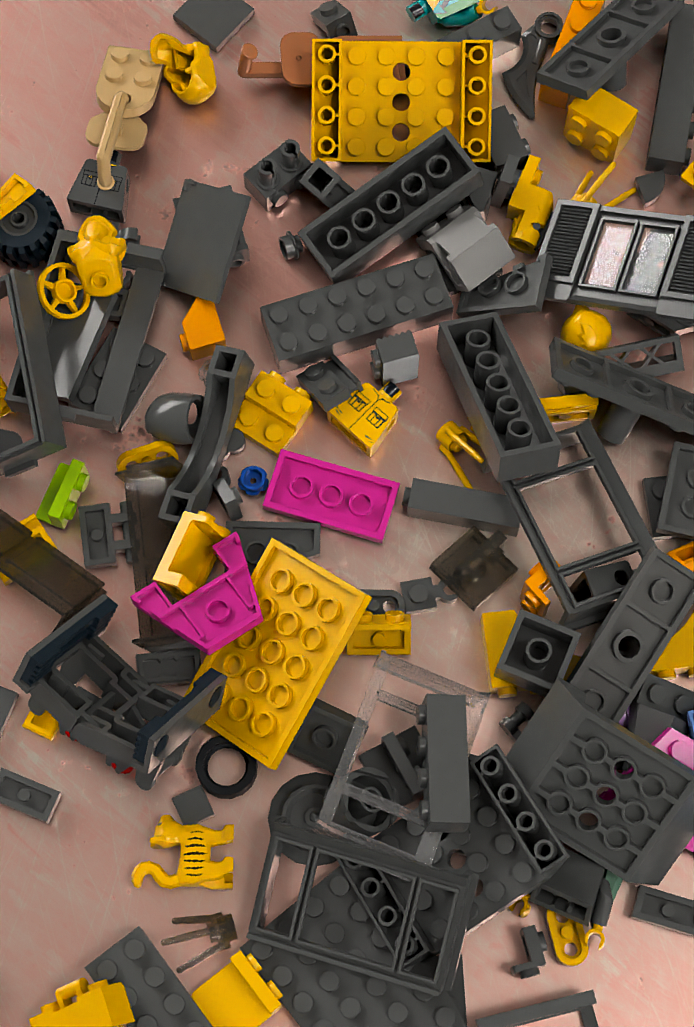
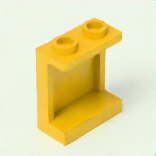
M187 511L183 512L153 577L157 584L178 601L205 585L217 559L213 553L212 546L231 534L228 529L215 523L216 518L204 511H198L197 514Z

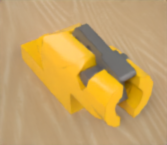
M530 154L509 201L506 218L513 220L508 244L519 252L532 255L542 245L553 215L552 192L538 186L543 175V171L539 170L541 158Z

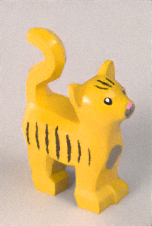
M170 815L161 816L155 827L154 837L150 838L151 848L166 849L180 846L178 870L173 875H167L159 864L152 861L141 862L134 867L131 874V882L134 887L140 888L144 876L150 874L160 887L168 889L202 887L209 890H233V873H231L233 872V857H224L221 862L211 861V848L233 843L234 824L225 825L222 830H213L199 824L181 825Z

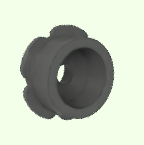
M287 231L285 236L279 237V245L286 260L292 258L297 260L300 257V253L303 252L300 237L292 235L290 231Z

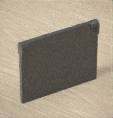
M185 179L164 248L163 260L167 270L162 286L219 304L252 197L199 183L192 179Z

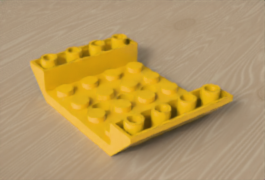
M312 39L311 161L319 158L321 161L396 162L446 126L474 163L491 162L493 40L428 42ZM397 64H405L410 69V76L404 81H399L393 76V68ZM397 94H405L409 98L410 105L404 111H398L393 107L392 100ZM397 124H404L409 129V136L404 141H397L392 135V129Z

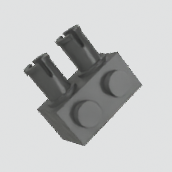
M288 139L243 174L245 188L268 212L274 206L280 207L283 205L289 195L296 189L301 190L305 188L298 180L312 163L300 151L298 142Z

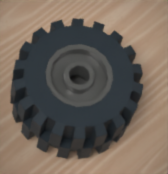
M39 188L33 195L0 220V260L3 262L7 261L8 265L14 268L17 264L21 269H27L28 264H32L33 268L40 266L39 262L42 260L45 263L48 262L58 229H64L61 222L62 219L53 201Z

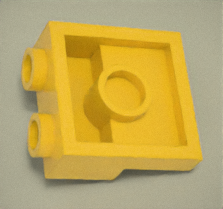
M261 370L245 393V399L242 402L234 428L240 430L244 437L278 458L281 449L286 450L312 413L313 402L310 400L311 395L301 387H296L293 390L284 384L286 380L277 372L270 371L267 374Z

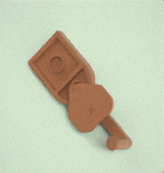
M291 32L284 35L280 42L281 62H252L258 56V50L253 44L246 43L241 48L237 70L238 75L247 79L283 78L291 86L312 87V39L320 38L311 32ZM337 36L332 39H342V41H402V36ZM397 64L393 68V76L399 81L406 80L405 64Z

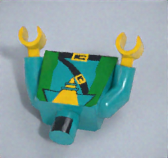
M416 0L406 7V12L413 22H417L427 15L433 25L440 22L445 27H462L481 18L482 13L491 14L497 11L498 7L488 10L485 6L487 0Z

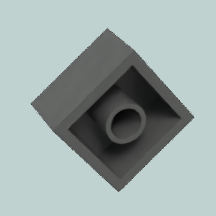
M520 609L497 664L494 676L545 697L557 678H564L582 633Z

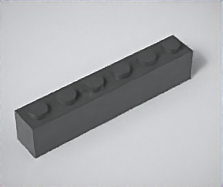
M686 3L669 21L645 164L646 171L657 172L664 170L665 174L680 176L683 165H689L692 149L686 148L688 139L692 140L694 136V122H691L692 113L694 114V5Z

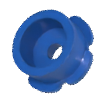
M257 466L246 467L242 470L241 477L238 478L239 488L245 490L246 494L250 496H256L260 491H265L269 484V480L266 478V471ZM251 479H256V483H251Z

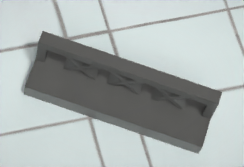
M678 333L591 351L603 357L611 356L618 363L652 377L685 370ZM672 342L674 354L661 357L654 356L661 344ZM653 346L650 351L644 349ZM639 349L647 354L642 361L628 364L624 362L632 350ZM623 353L620 358L614 354ZM558 383L559 391L565 396L583 392V390L571 385L563 386Z

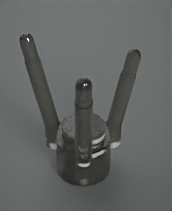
M222 912L212 915L173 918V924L207 923V928L163 939L161 944L166 946L209 935L211 943L218 942V944L177 967L176 971L182 973L217 952L231 948L230 941L237 940L238 936L232 914L223 915Z

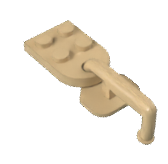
M108 46L96 84V100L104 112L89 120L85 133L87 142L92 146L99 147L96 155L97 186L101 190H110L115 184V180L111 176L110 164L114 149L135 151L140 149L145 143L148 128L139 116L149 111L153 106L163 75L162 70L165 66L163 64H155L152 61L150 50Z

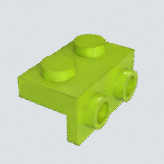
M72 459L70 466L64 463L58 465L36 513L38 520L63 530L65 529L68 520H71L76 512L77 500L81 492L83 493L89 483L90 475L84 462Z

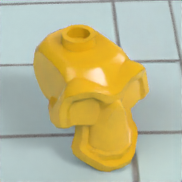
M159 33L151 40L150 53L152 61L155 64L165 65L162 70L163 75L171 83L173 91L182 101L189 105H197L205 102L214 94L217 85L213 61L209 55V45L202 44L199 41L184 45L175 37L165 33Z
M100 215L90 216L83 222L77 235L78 243L69 246L67 252L69 258L77 266L85 292L93 297H108L118 293L123 286L121 261L125 256L127 245L124 238H115L118 234L117 229L107 218Z

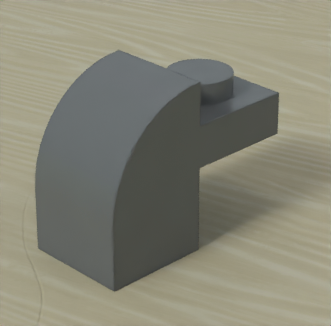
M319 158L312 163L298 180L303 187L330 209L355 191Z

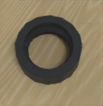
M220 735L211 738L201 747L196 757L195 770L200 784L209 794L220 799H233L243 795L252 787L257 777L258 763L254 757ZM223 748H232L238 751L244 757L246 763V770L242 779L230 786L215 783L208 773V762L211 756Z

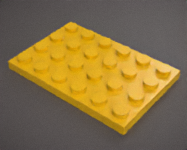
M271 538L251 574L264 621L211 655H206L184 697L192 691L193 683L210 668L226 675L227 681L220 709L205 724L268 768L276 770L372 597L282 542Z

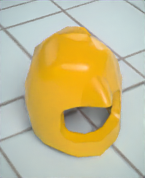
M582 305L575 306L573 313L566 319L560 330V339L588 351L608 348L612 338V327L608 319L601 313Z

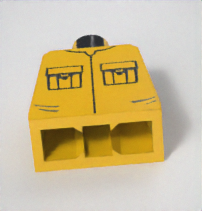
M388 381L379 391L366 382L362 384L363 391L359 392L356 390L352 392L351 398L327 411L328 421L369 458L376 452L398 419V409L392 403L402 392L391 381Z

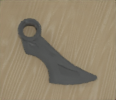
M545 12L539 15L535 20V24L521 35L523 42L521 59L513 68L502 73L506 87L513 100L532 120L535 119L536 72L541 68L548 46L557 42L563 28L562 18L554 12ZM545 23H552L556 26L557 30L552 34H546L540 27Z

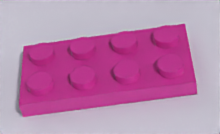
M281 449L262 507L264 510L309 523H321L322 527L382 544L400 483Z

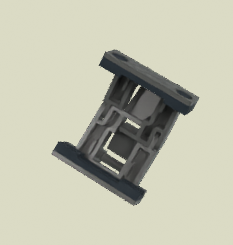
M102 594L26 652L12 681L26 694H31L28 707L33 714L40 716L48 711L58 721L59 730L62 735L66 734L72 741H77L86 747L105 754L106 764L112 766L116 773L128 774L135 768V781L142 790L148 791L155 785L156 779L170 766H176L182 760L183 753L192 734L220 709L227 676L210 668L193 683L192 691L185 697L155 683L149 686L144 678L99 638L104 634L108 623L111 621L110 618L113 617V613H115L118 604L107 595ZM85 674L103 691L102 698L80 686L76 687Z

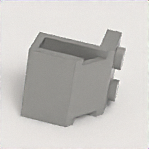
M461 204L453 206L445 213L446 218L439 223L435 221L422 229L423 234L416 239L421 250H432L457 291L470 292L516 257L498 226L494 223L488 226L478 209L474 206H461Z

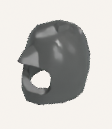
M173 392L157 397L150 404L145 414L147 433L172 444H193L200 423L204 397L198 394ZM194 403L197 408V417L193 424H188L190 406Z

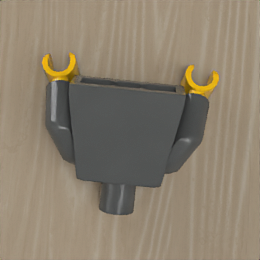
M566 849L570 857L548 881L509 906V909L513 911L517 903L524 902V907L520 911L519 916L521 918L528 916L531 911L528 899L531 895V902L588 927L590 922L594 923L593 928L585 934V945L587 947L588 939L591 935H598L601 938L598 950H601L605 944V937L602 933L603 926L608 924L613 905L610 883L603 878L605 868L580 852L577 854Z

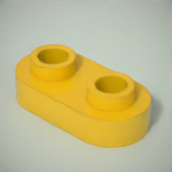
M163 440L126 451L117 459L116 468L118 475L127 483H138L168 473L176 467L178 454L172 443ZM159 452H166L162 457L156 456ZM131 461L136 462L132 467L126 466Z
M547 909L545 919L556 959L564 966L573 967L579 965L588 955V945L587 947L585 945L583 925L567 918L565 923H560L556 919V913ZM566 944H572L575 947L576 953L574 956H569L565 953L564 947Z

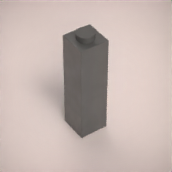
M413 478L411 488L405 487L402 505L408 506V517L517 537L520 521L507 495Z

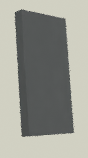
M83 289L77 291V296L73 300L78 310L84 299ZM117 294L108 297L91 296L86 311L74 319L61 320L54 317L47 337V344L58 400L73 403L111 311L117 301ZM58 304L56 309L58 312L73 314L66 304Z

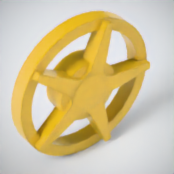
M59 262L48 266L42 271L37 280V292L39 300L48 314L61 320H70L82 315L86 311L91 296L85 292L83 285H75L72 280L66 278L65 269L74 273L81 282L77 267L69 263ZM59 268L58 280L52 283L45 280L50 271ZM44 287L51 291L53 297L51 304H49L45 296ZM83 289L84 299L78 310L73 300L77 296V291ZM59 303L66 304L73 314H63L55 310Z

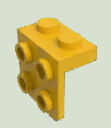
M240 950L229 958L231 962L192 993L193 1000L213 1027H259L283 1008L278 1001L283 997L282 993L272 980L265 983L259 976L258 972L263 968L254 956L249 953L245 957Z

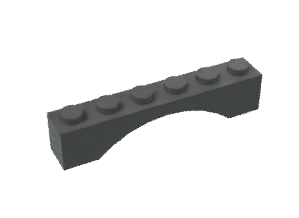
M216 344L207 370L204 404L193 445L179 474L167 488L158 515V519L171 530H176L184 511L197 514L198 511L206 512L214 489L213 483L217 480L255 366L245 350Z

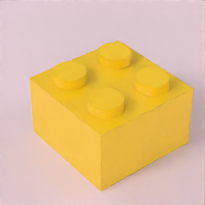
M600 88L588 100L578 97L573 99L568 106L562 135L570 143L576 146L580 145L589 150L598 160L611 163L616 160L631 139L639 110Z

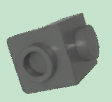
M336 0L327 1L321 4L318 9L310 12L313 22L327 33L328 39L337 36L358 35L351 12Z
M535 925L524 927L519 931L528 962L510 968L511 974H520L521 979L539 975V968L546 965L543 952L548 951L544 934L542 931L537 932Z

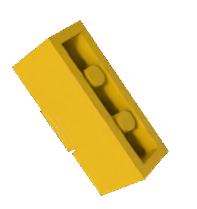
M83 977L58 988L55 992L57 1001L40 1007L41 1014L29 1019L31 1027H123L135 1021L124 985L121 982L108 984V980L104 979L89 985L88 981ZM77 995V1002L73 1003L71 997Z

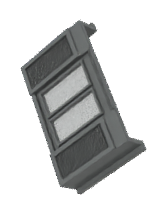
M558 198L538 254L539 256L548 252L553 258L544 300L694 322V215L682 216Z

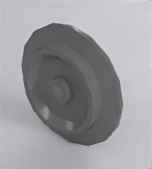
M314 772L298 775L282 785L272 799L268 815L270 834L272 833L273 822L278 814L290 818L289 825L353 843L354 841L344 839L335 832L328 830L324 823V795L329 783L337 778ZM284 842L282 853L295 863L306 865L310 849ZM320 853L317 866L332 864L337 859L334 856Z

